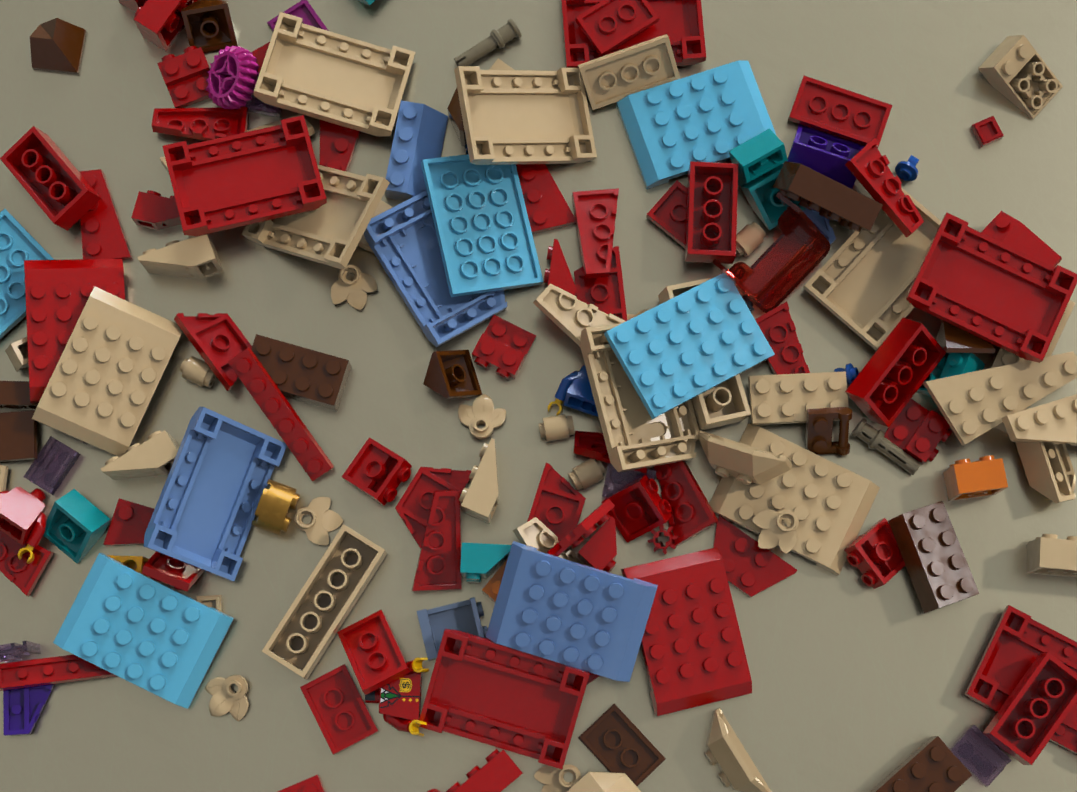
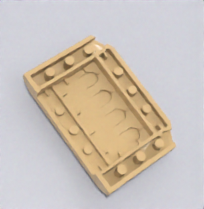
M622 323L583 329L581 331L580 347L610 463L617 472L695 458L697 452L694 453L696 441L699 440V427L692 401L689 400L651 419L604 336L606 331Z

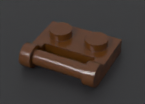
M848 407L807 409L805 449L815 454H849L850 444L848 443L849 420L852 419V409ZM833 419H839V440L832 442Z

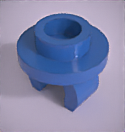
M911 155L908 161L899 162L895 167L898 177L904 181H914L918 176V169L915 166L919 159Z
M851 363L846 364L845 369L837 368L834 370V372L846 371V380L849 386L859 374L857 367L854 368Z

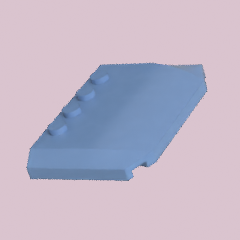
M427 190L371 218L364 232L365 239L423 333L435 347L446 343L508 307L507 302H505L504 290L456 297L450 296Z

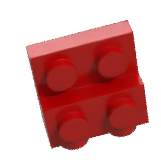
M187 47L184 49L183 54L178 56L168 54L161 59L162 62L157 63L175 108H186L209 99V92L206 90L208 82L206 80L209 77L207 72L210 71V67L202 47Z
M493 315L488 327L482 333L472 352V358L475 359L474 363L483 368L489 366L495 369V373L505 379L509 377L515 379L536 340V335Z
M910 399L888 427L884 437L923 465L927 460L929 462L933 461L939 452L936 446L940 441L945 443L952 431L949 429L950 426L944 417L933 410H927Z
M369 437L342 475V478L385 506L387 502H392L397 495L396 488L401 481L405 482L409 479L412 465L403 457Z
M646 474L601 501L603 504L607 499H610L615 505L608 514L615 518L616 526L627 543L666 523L672 516L670 513L672 511L670 503L666 499H661L657 493L658 485L656 481L652 478L648 479Z
M885 518L879 520L865 534L859 536L844 549L848 554L846 558L849 564L861 571L863 574L861 576L862 581L867 586H872L873 589L885 585L905 566L890 524Z

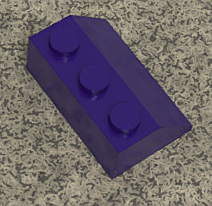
M799 124L787 162L803 164L853 189L856 177L845 164L864 146Z

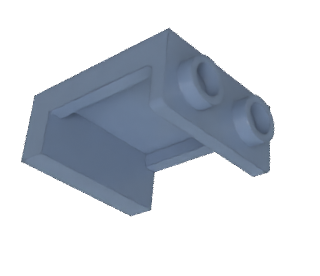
M475 597L429 610L417 611L429 661L436 660L445 629L459 630L486 638L487 626L482 627L480 617L484 616L481 602L476 603Z

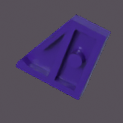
M54 684L3 690L4 736L32 733Z

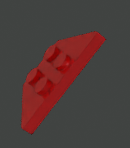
M615 246L612 249L609 277L585 279L583 266L574 271L576 298L588 305L591 303L599 307L598 310L608 315L611 313L627 321L619 246Z
M184 313L176 314L174 320L224 388L229 391L238 376L228 361L248 347L252 348L251 344L227 313H216L215 315L198 313L197 316H184Z
M546 463L528 521L537 517L560 541L578 525L586 498L578 490H575L549 463Z
M419 468L395 509L420 549L434 491L459 490L461 496L463 489L466 488L471 480L469 479L471 470Z
M607 499L552 547L547 554L558 557L569 546L572 549L577 547L584 540L583 537L586 539L598 528L596 523L601 526L611 517L608 512L615 505L610 499Z
M718 517L719 521L716 522L713 548L718 547L723 558L728 583L751 598L797 572V569L770 550L759 548L757 541L723 517Z

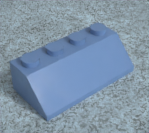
M401 100L386 179L390 182L385 191L386 198L406 201L426 191L421 161L422 159L441 157L449 118L447 115L425 104Z

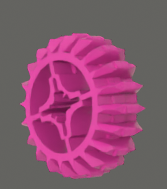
M226 46L224 50L220 49L219 55L214 56V62L210 63L211 68L207 72L209 77L206 80L208 82L206 90L209 92V98L217 106L228 110L239 109L241 106L246 105V101H251V94L254 93L257 77L259 76L257 72L259 65L256 63L257 58L253 56L252 52L240 46Z

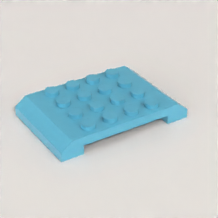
M738 60L630 94L619 100L616 104L646 189L669 183V179L688 174L690 161L723 163L731 160L729 154L731 149L770 129L776 135L749 61Z
M99 553L53 643L63 650L173 704L188 709L234 618L153 580L103 553Z

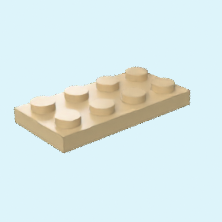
M667 34L578 65L592 110L618 102L630 94L681 79Z
M846 371L748 377L752 425L807 423V409L849 408L848 394L845 392L847 390Z

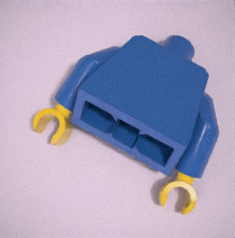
M583 365L580 371H574L562 379L555 394L556 400L548 405L549 413L554 405H558L559 411L556 416L563 413L561 404L564 401V406L598 417L585 365Z

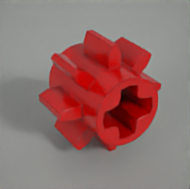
M662 524L659 526L660 531L657 532L655 529L650 531L654 536L648 542L654 543V552L660 548L663 549L665 555L668 553L667 547L670 546L676 549L677 546L673 541L679 538V535H673L671 532L673 526L664 529ZM661 532L664 533V536H669V541L665 545H663L662 541L658 542V537L662 534Z

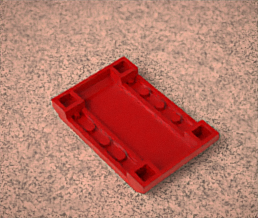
M561 0L566 68H579V64L601 57L578 26L575 18L602 0ZM647 0L659 16V22L608 53L611 54L667 34L677 66L695 65L706 61L701 0Z
M304 115L280 120L281 125L190 145H187L186 141L162 146L184 235H206L316 210L326 204L327 199Z
M946 213L906 300L914 307L1025 360L1042 362L1077 284V274L1059 265L1056 267L1050 266L968 227V222Z
M123 259L24 260L30 403H39L94 287L125 300Z
M718 547L621 569L623 577L632 580L636 578L658 585L641 641L655 716L752 693L751 675L723 558Z
M1008 605L1001 616L965 695L997 713L1040 653L1049 652L1077 673V642ZM1077 702L1050 739V741L1077 754Z
M445 629L419 718L420 721H424L427 724H421L419 727L438 733L444 731L532 757L538 759L539 763L563 769L590 672L496 644L483 637L459 630Z

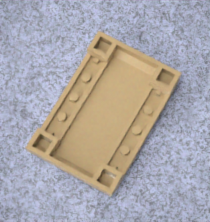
M280 12L253 95L265 104L374 136H391L415 52L394 45L391 50L303 24V18Z
M458 66L454 69L470 163L475 165L581 163L597 158L586 92L579 68H560L557 71L480 70V66Z
M318 165L327 199L326 204L316 210L246 225L242 235L261 246L343 270L349 263L390 182L384 177L367 174L362 176Z
M903 188L901 189L904 195L910 196L924 220L910 236L906 238L881 208L871 231L864 229L861 232L855 231L803 287L874 350H877L900 320L906 318L915 308L906 300V297L941 223L935 215Z
M94 287L37 405L32 420L120 457L126 454V450L134 438L183 331L177 323Z
M748 423L739 443L786 456L793 466L791 470L760 485L752 482L750 485L741 483L737 480V477L731 475L728 478L722 477L709 502L713 512L718 517L721 516L727 521L730 520L760 535L762 529L752 522L755 515L767 509L776 512L791 510L796 513L799 519V526L795 531L797 542L791 551L815 562L817 566L839 575L848 555L844 549L856 540L880 487L872 481L766 429ZM782 519V525L785 527L790 526V519Z

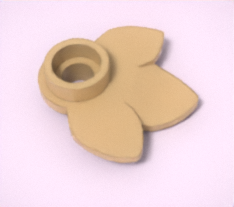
M347 265L345 269L339 271V280L331 287V299L334 305L347 300L348 304L354 309L362 310L367 303V293L378 290L377 283L373 276L362 273L357 266ZM348 274L355 275V278L351 281L346 279Z
M482 394L475 399L472 406L461 404L458 408L460 422L469 427L471 435L482 440L488 438L494 428L504 423L506 410L502 408L494 409L492 399L488 395ZM478 425H485L482 429L477 428Z
M329 497L313 499L308 507L299 509L294 517L297 528L305 531L309 541L317 545H328V532L338 529L344 522L338 513L329 510L331 504ZM306 515L311 516V522L308 524L303 523V517Z
M767 509L758 513L752 519V522L762 529L758 538L759 548L771 549L779 545L782 552L787 554L795 547L797 542L795 531L799 526V519L793 511L782 510L776 512ZM782 519H790L791 525L788 527L783 526Z
M231 675L227 679L216 677L207 683L205 690L210 695H213L209 703L211 716H222L230 712L236 721L244 718L249 707L246 697L248 684L244 677L240 675ZM232 684H236L238 686L237 692H234L232 690Z
M546 765L534 774V778L544 784L541 792H567L581 779V774L574 765H563V769ZM566 772L573 774L571 782L564 780L563 777Z

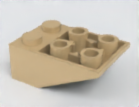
M1025 35L1007 36L978 68L992 87L1031 119H1034L1063 87Z
M208 234L189 236L188 239L183 241H171L166 244V247L158 250L155 248L144 251L143 255L138 256V260L146 271L153 274L203 279L223 272L216 248Z
M159 430L149 435V440L141 445L137 443L130 446L126 450V454L110 458L105 462V466L100 469L112 479L168 476L179 450V445L166 430L162 432Z
M492 438L489 444L484 443L479 454L481 462L479 466L474 465L469 479H471L469 489L464 488L459 498L463 513L490 524L499 504L495 439Z

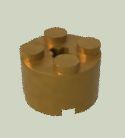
M268 479L267 484L270 485V489L264 488L255 511V515L259 518L257 522L252 521V526L280 535L282 531L287 532L291 522V518L287 516L290 508L295 510L300 496L296 494L297 489Z

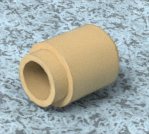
M757 223L747 224L736 234V255L747 257L763 243L766 233Z
M191 356L189 359L186 358L181 364L180 372H182V378L201 387L207 386L210 388L216 380V375L205 361Z
M563 414L543 418V423H539L541 438L546 437V442L569 438V435H575L572 416Z
M590 458L572 468V472L568 473V476L576 490H585L603 480V473L606 471L601 461H595Z

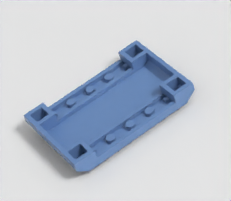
M199 407L191 417L146 529L143 547L230 581H235L243 560L240 555L251 529L252 521L255 519L256 508L264 488H267V481L270 479L274 467H279L287 447L286 443L205 407Z
M513 541L486 638L496 644L612 680L630 682L658 585L636 578L632 580L540 552L537 551L538 548Z

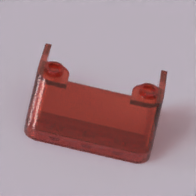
M779 192L776 197L787 208L778 219V228L782 234L751 267L744 262H738L729 270L716 259L712 262L721 273H724L734 282L737 289L765 313L778 307L826 257L830 250L829 241L801 208Z

